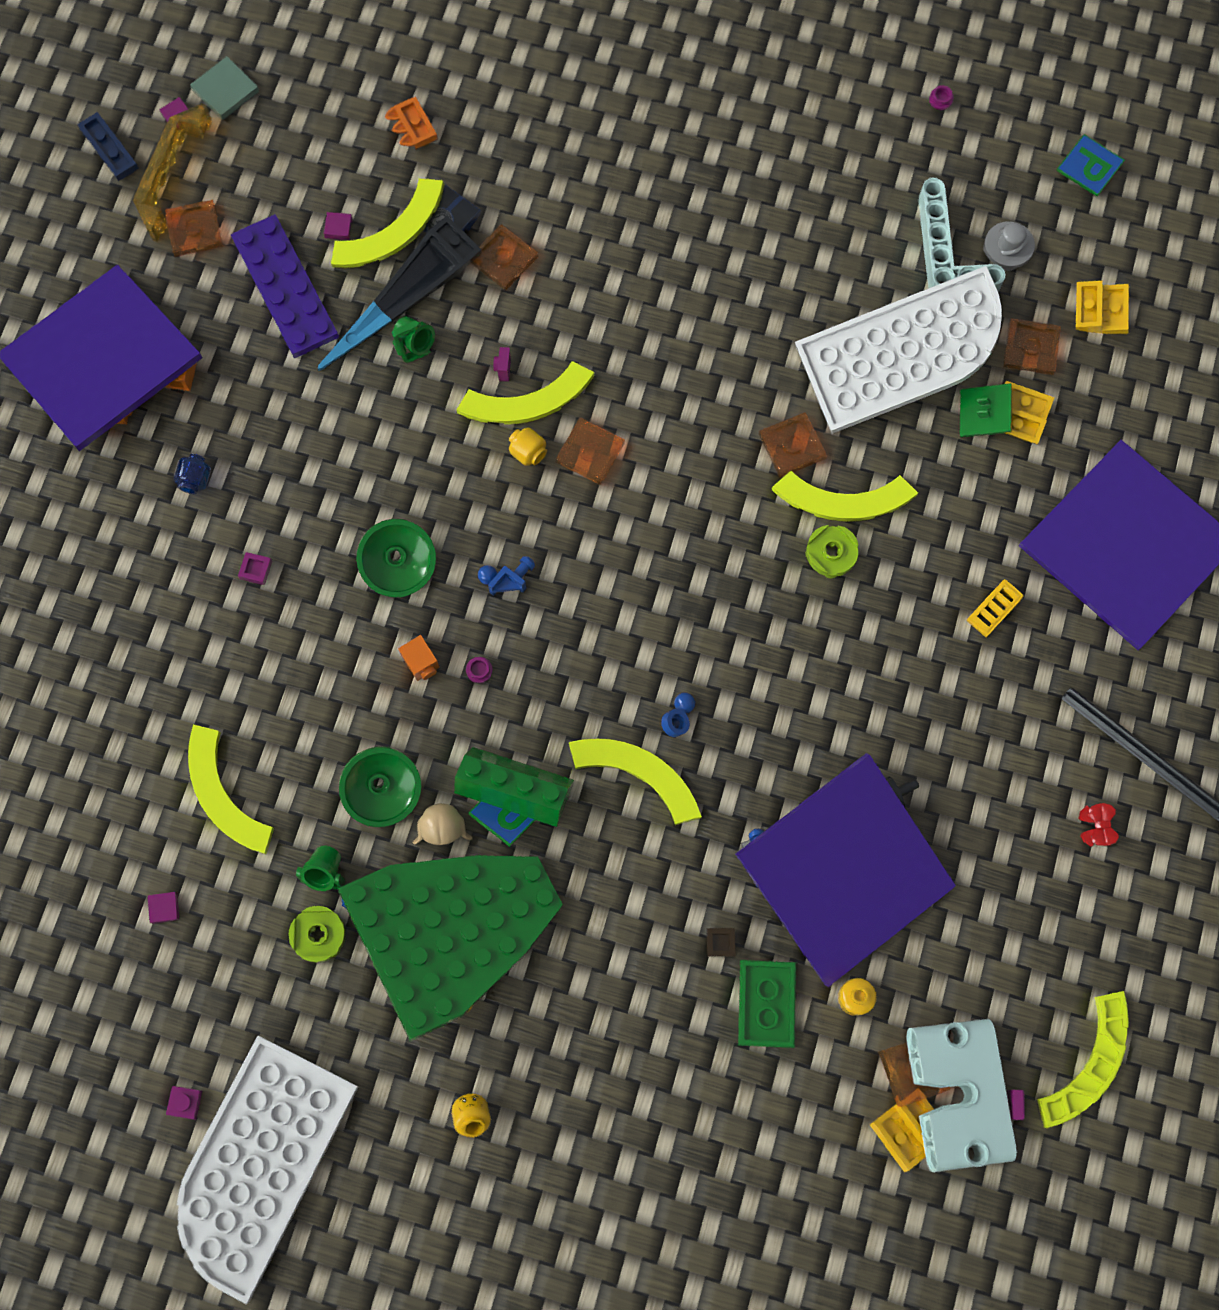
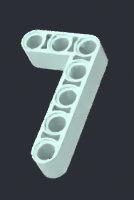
M938 178L927 179L919 195V210L928 289L939 285L938 281L946 282L987 266L992 279L995 281L994 284L997 292H999L1005 279V271L1001 266L995 264L954 266L945 186ZM935 259H941L943 262H938Z

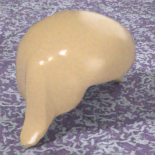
M439 803L428 807L418 820V837L414 840L413 844H417L423 839L433 845H445L454 842L461 836L467 840H472L473 838L467 833L465 821L456 808L449 804Z

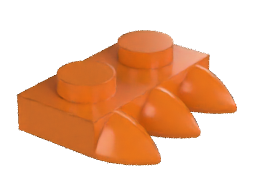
M416 96L393 106L385 115V119L397 121L392 128V132L406 133L399 142L402 146H414L415 149H418L438 140L437 134Z

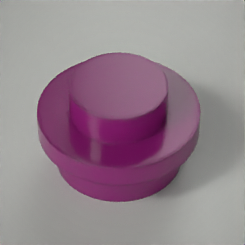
M944 85L933 89L929 96L931 106L938 110L948 109L954 100L951 89Z
M475 657L466 666V674L474 683L486 682L490 679L493 672L490 661L484 657Z

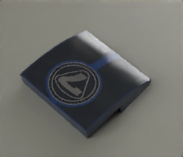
M445 184L439 205L426 223L424 231L428 232L447 215L463 232L465 230L469 232L482 211Z

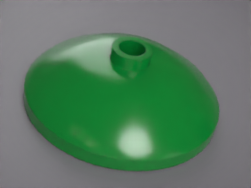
M388 519L375 524L363 535L357 549V567L364 582L375 592L388 597H404L419 591L429 581L435 569L436 552L431 538L419 525L404 519ZM393 551H398L400 557L394 560L390 557V554Z
M373 747L359 752L346 764L339 780V796L344 809L359 823L372 827L390 826L406 818L415 808L421 793V779L413 761L401 751L390 747ZM377 778H381L383 780L382 784L379 786L373 784L374 780Z

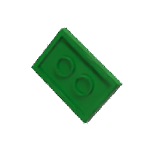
M740 960L738 1046L795 1048L796 962Z

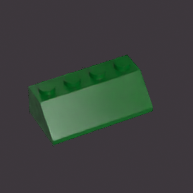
M472 747L464 755L456 773L454 793L557 827L574 780Z

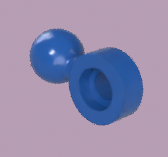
M689 693L679 694L674 701L676 709L665 713L662 717V728L670 737L681 736L689 730L690 721L687 714L695 708V699Z

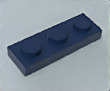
M98 112L77 124L80 131L118 182L139 169L136 162Z

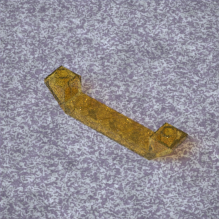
M199 104L169 118L134 196L133 202L153 241L158 242L160 235L166 230L167 221L161 209L155 206L160 188L166 183L168 170L175 163L176 152L179 146L183 144L185 134L203 139L206 130L208 131L211 127L212 118L204 104Z

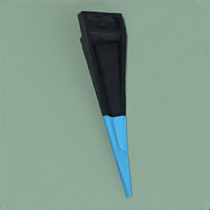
M446 215L427 232L376 299L318 365V371L323 370L463 272L464 268L481 254V249Z

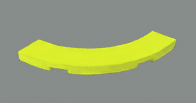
M419 178L417 188L409 205L392 224L366 238L351 241H335L331 260L332 267L351 268L364 266L366 263L384 260L409 245L425 229L426 223L432 214L435 213L442 197L444 182L442 180Z
M572 361L568 368L554 382L536 392L518 397H493L469 389L456 411L462 416L484 423L494 422L509 425L535 421L559 411L562 406L578 397L593 379L594 372Z
M792 471L772 487V491L791 506L812 513L816 517L835 521L873 519L876 516L896 511L918 495V492L901 475L883 487L858 494H840L816 488L806 483Z
M193 725L189 741L188 765L191 782L200 805L212 822L228 837L240 845L266 855L274 828L253 820L238 809L226 793L220 780L217 768V751L221 732Z
M583 739L569 742L575 769L612 767L626 771L649 784L659 794L669 809L675 825L702 817L691 791L681 777L654 754L638 746L611 739Z
M1124 991L1095 997L1098 1028L1093 1051L1088 1062L1073 1081L1058 1092L1037 1099L1044 1128L1062 1124L1078 1116L1095 1103L1114 1080L1125 1054L1127 1028L1129 1025L1128 1007Z

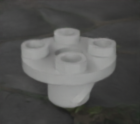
M1002 222L989 230L985 238L983 250L994 264L1001 266L1006 271H1012L1025 265L1030 260L1035 249V241L1031 232L1025 226L1016 222Z

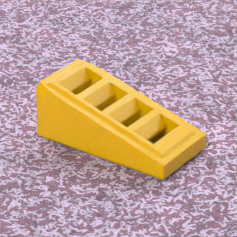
M1004 579L966 621L984 637H987L1019 604L1024 595ZM995 598V599H996L998 602H1000L1006 609L1003 610L1002 608H1000V607H999L994 601H992V600ZM989 607L998 617L995 618L985 608ZM981 614L991 623V625L987 626L977 616Z

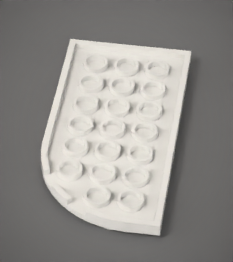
M984 266L796 341L795 346L831 434L950 388L972 376L987 361L997 343L1002 318L1000 298L987 266Z
M257 1036L182 1180L177 1200L179 1238L183 1249L185 1248L190 1260L194 1264L193 1267L211 1285L245 1304L250 1302L359 1087L261 1036Z

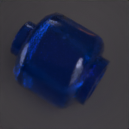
M190 454L189 457H182L178 460L173 480L179 490L189 494H197L198 491L206 488L211 467L205 462L204 457Z

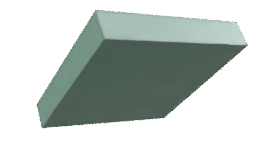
M227 56L190 84L191 89L222 120L259 92L258 87Z

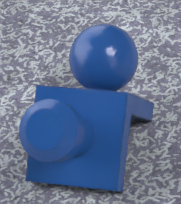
M523 556L520 559L521 564L514 572L504 566L498 574L494 567L485 565L479 569L478 579L481 583L488 585L489 592L493 596L497 592L515 590L524 592L526 590V583L522 577L528 570H533L535 563L528 556Z

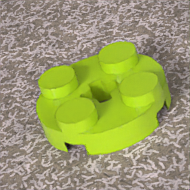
M825 525L815 530L810 536L805 552L810 566L819 574L825 575L830 579L848 573L857 561L859 552L858 541L855 535L843 526L829 527V525ZM826 547H838V555H828V549Z
M323 906L306 908L296 919L294 918L289 928V942L293 950L306 961L313 963L325 962L332 957H336L340 953L346 938L345 925L340 916ZM316 927H320L321 931L325 932L324 937H321L319 942H315V938L310 937V933L315 932Z

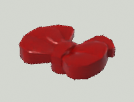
M1100 803L1091 806V808L1085 806L1080 811L1079 820L1095 823L1096 828L1081 833L1080 837L1085 844L1093 847L1094 844L1106 847L1117 842L1119 839L1118 833L1111 828L1110 822L1116 815V810L1112 805Z

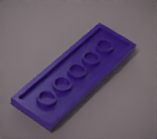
M276 214L230 234L294 359L339 338L336 328Z

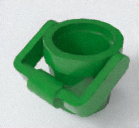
M406 316L396 322L392 331L394 338L393 346L397 354L402 356L404 362H412L430 353V348L435 339V331L431 325Z
M319 846L303 867H298L296 870V877L300 882L317 891L339 890L340 887L345 885L346 881L342 874L337 873L341 855L330 846Z

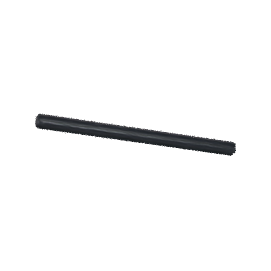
M1069 688L1064 693L1063 701L1219 821V801L1074 688Z

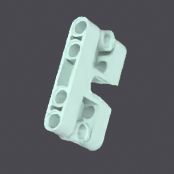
M990 1019L909 1028L906 1038L914 1084L937 1088L958 1086L964 1093L961 1103L943 1105L919 1116L929 1169L932 1172H941L1014 1161L1016 1158V1145L997 1038L992 1021ZM949 1030L954 1035L953 1043L948 1038ZM970 1146L974 1151L972 1160L968 1156Z

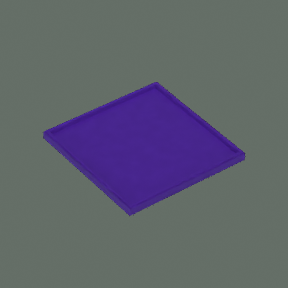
M118 264L0 351L2 362L79 452L203 358L199 351Z
M1120 440L1019 544V547L1133 647L1139 650L1219 565V522L1124 441Z
M869 754L863 755L735 854L827 987L831 986L956 886Z

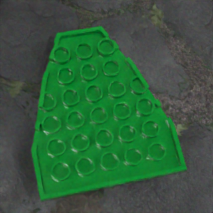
M475 855L389 865L346 884L338 890L410 1042L461 1018L478 999L482 998L499 979L526 955L533 943L543 933L563 905L539 858L528 856Z

